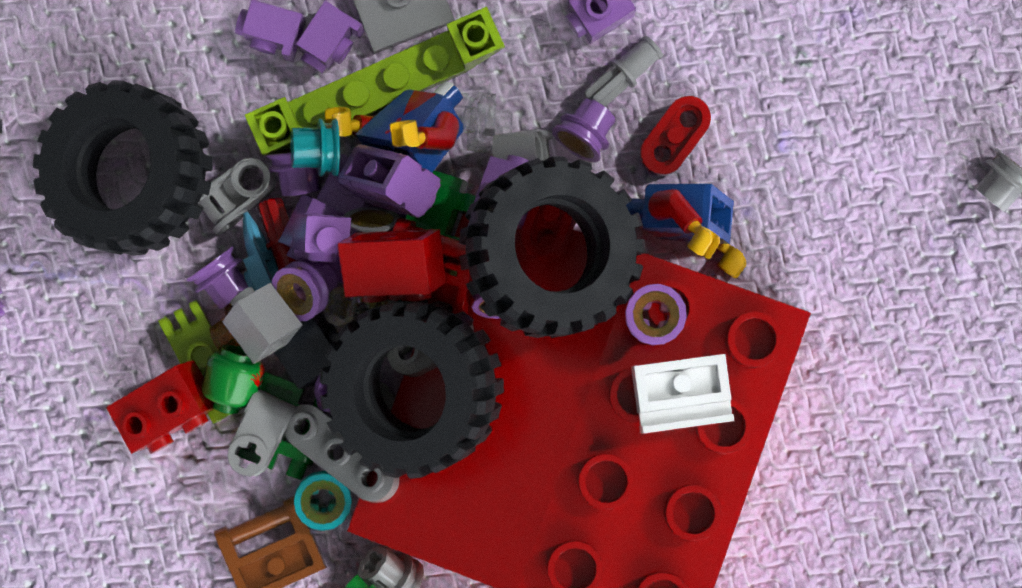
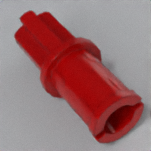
M270 198L261 202L258 205V209L269 240L266 248L267 250H272L279 271L296 260L286 256L290 248L278 242L289 221L284 202L281 198Z

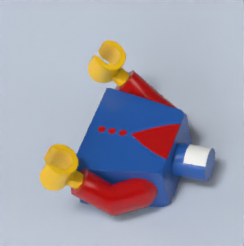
M444 81L433 93L411 89L404 91L376 116L355 115L351 120V109L347 107L328 108L325 110V123H331L333 119H337L339 136L346 137L353 133L354 136L358 137L362 145L408 155L422 165V168L433 172L447 152L454 147L456 140L463 132L464 125L454 110L462 101L463 96L455 85Z
M648 184L645 188L644 199L631 198L632 201L626 204L630 215L639 213L643 229L658 239L688 241L687 247L707 259H710L717 251L722 252L724 255L717 266L734 279L738 278L746 267V259L743 253L729 245L734 201L714 185Z

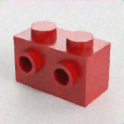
M440 229L354 233L338 243L345 297L362 296L363 302L374 303L389 299V295H404L405 301H421L431 298V293L446 283Z
M194 360L175 365L106 407L131 454L144 449H148L150 454H154L172 444L174 440L171 435L183 428L185 434L209 422L206 414L214 410V402L206 398L202 393L203 375Z

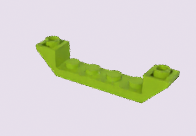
M487 6L446 24V32L289 102L283 97L245 114V118L262 155L265 156L290 149L292 128H317L318 119H322L325 123V110L328 108L347 107L351 109V120L355 115L371 116L382 111L404 91L409 89L423 92L442 84L444 81H449L468 72L504 49L505 45Z

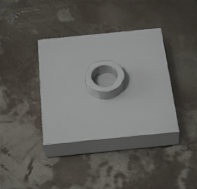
M353 0L374 54L447 26L446 24L455 21L447 0Z

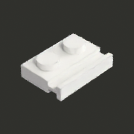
M725 354L631 367L637 413H639L640 433L734 421V414H732L730 403L732 399Z

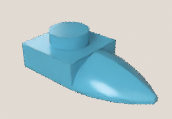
M245 212L243 214V237L248 257L243 259L247 269L244 272L248 287H252L256 291L269 283L272 284V279L278 268L272 251L266 248L267 241L251 215Z

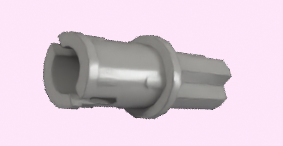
M642 37L641 41L619 60L613 59L610 62L611 67L585 90V97L595 100L606 107L628 86L634 88L637 85L636 79L653 63L663 57L662 51L649 37Z

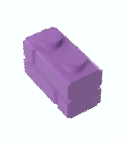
M361 144L357 147L355 146L338 176L339 184L356 193L358 197L371 206L407 214L416 218L424 216L426 211L432 207L436 199V193L441 186L440 178L429 170L422 168V165L408 155Z

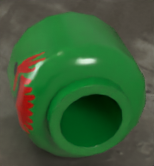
M223 345L221 351L212 353L207 359L201 386L202 393L206 398L214 402L213 408L227 414H238L240 408H246L252 395L261 389L264 366L260 361L253 364L241 346Z

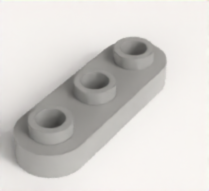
M312 405L298 406L285 430L286 438L294 447L363 500L381 503L389 500L396 493L399 486V477L384 476L382 466L373 470L377 473L378 480L374 486L369 487L367 476L372 471L360 464L362 455L358 452L349 456L344 450L342 458L336 461L333 457V451L345 439L340 432L332 435L326 423L333 420L332 416ZM308 419L310 421V430L303 435L300 431V425L304 420Z

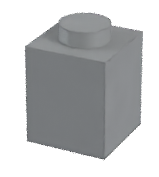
M271 283L256 291L252 287H248L237 294L230 301L232 309L222 321L253 364L286 346L302 326V323Z

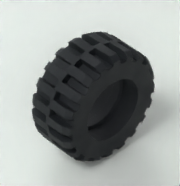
M112 80L108 85L101 82L88 85L85 89L87 95L76 91L65 99L68 106L64 110L56 107L48 118L52 122L49 130H41L37 142L42 143L40 155L34 154L33 168L39 170V178H35L33 182L36 194L45 197L40 206L46 217L56 219L54 227L65 236L73 237L74 242L85 247L132 256L145 255L149 249L159 251L169 246V236L180 239L189 230V226L186 224L189 218L198 219L203 210V207L198 205L202 194L209 196L211 182L205 181L206 171L213 170L212 156L206 155L203 152V149L209 146L206 134L201 130L195 129L198 126V120L190 111L183 109L182 104L172 97L140 84H131L126 81ZM138 129L146 139L150 151L151 164L149 176L137 197L127 205L113 210L104 203L97 187L96 173L98 162L103 150L111 140L125 131Z
M552 156L542 161L537 158L505 172L499 178L487 184L479 192V200L470 205L465 215L469 223L467 227L461 229L459 243L466 245V254L459 256L461 270H469L472 281L466 283V286L472 296L479 294L484 300L480 308L489 317L499 316L502 319L501 326L510 331L522 330L525 336L535 338L544 336L555 338L592 329L594 325L607 321L617 313L616 307L626 304L633 294V290L629 285L631 282L640 280L643 266L636 263V256L645 253V239L636 238L635 228L643 225L639 213L630 215L626 204L632 201L625 189L615 192L611 187L614 178L604 170L595 174L591 172L592 164L580 159L569 163L567 158L563 156ZM550 205L561 209L576 221L584 235L587 246V261L584 272L574 286L564 291H548L536 285L524 273L518 262L515 250L517 226L522 216L534 207Z
M427 299L421 301L398 300L358 315L357 321L346 324L338 333L341 341L330 344L325 357L332 363L331 366L321 369L320 383L327 385V393L320 396L321 406L323 410L330 409L333 420L326 423L332 435L340 432L345 439L340 446L349 456L357 452L362 455L360 460L362 466L371 471L382 466L384 476L398 478L406 473L410 479L424 477L432 472L437 473L466 458L492 432L489 424L498 419L502 407L500 403L495 402L496 396L504 393V379L495 378L494 369L501 366L498 353L489 355L485 344L490 342L491 339L484 329L474 332L470 327L474 319L464 311L454 314L451 312L452 305L440 300L429 303ZM408 345L425 353L433 360L443 377L446 390L444 410L439 421L429 428L419 429L403 423L391 413L382 397L379 380L381 366L388 352L397 346Z

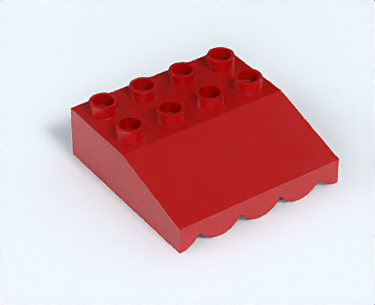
M462 213L454 235L460 238L461 229L468 226L469 220L465 217L466 214ZM517 228L515 234L517 259L522 270L531 281L548 291H564L579 281L587 261V246L582 232L573 230L569 244L560 257L551 261H540L533 258L525 249L521 240L522 229ZM544 235L540 240V245H549L553 241L554 235ZM646 253L636 256V263L641 264L643 270L640 280L631 282L629 285L633 290L631 297L637 290L646 285L662 284L675 290L686 305L687 318L683 330L675 339L661 345H650L640 342L631 334L625 317L628 301L626 304L616 307L617 313L605 322L594 325L592 329L555 338L550 336L535 338L525 336L522 330L510 331L501 326L502 319L485 318L477 315L472 309L474 299L471 296L467 314L474 319L472 323L474 332L484 329L491 339L490 342L485 344L489 355L498 353L501 366L494 369L495 378L504 379V393L496 396L495 402L502 405L498 419L489 424L492 432L484 442L475 447L476 450L437 473L432 472L424 477L412 479L407 476V473L400 476L396 493L387 501L374 503L359 497L347 532L494 588H714L811 312ZM447 256L444 267L458 271L460 260ZM652 303L648 311H642L641 313L642 318L649 320V328L657 329L660 321H667V313L660 312L659 304ZM725 354L732 399L730 403L732 414H734V421L640 433L639 413H637L632 366ZM438 367L419 377L403 376L391 409V413L396 418L411 427L419 429L429 428L439 421L445 406L446 390ZM375 471L370 472L367 476V484L369 487H372L378 480Z

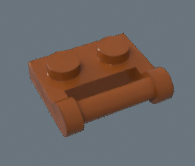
M295 495L283 500L284 505L233 528L229 529L227 526H224L214 531L219 548L237 588H283L327 568L310 527L302 523L296 514L294 506ZM291 521L295 534L240 557L236 545Z

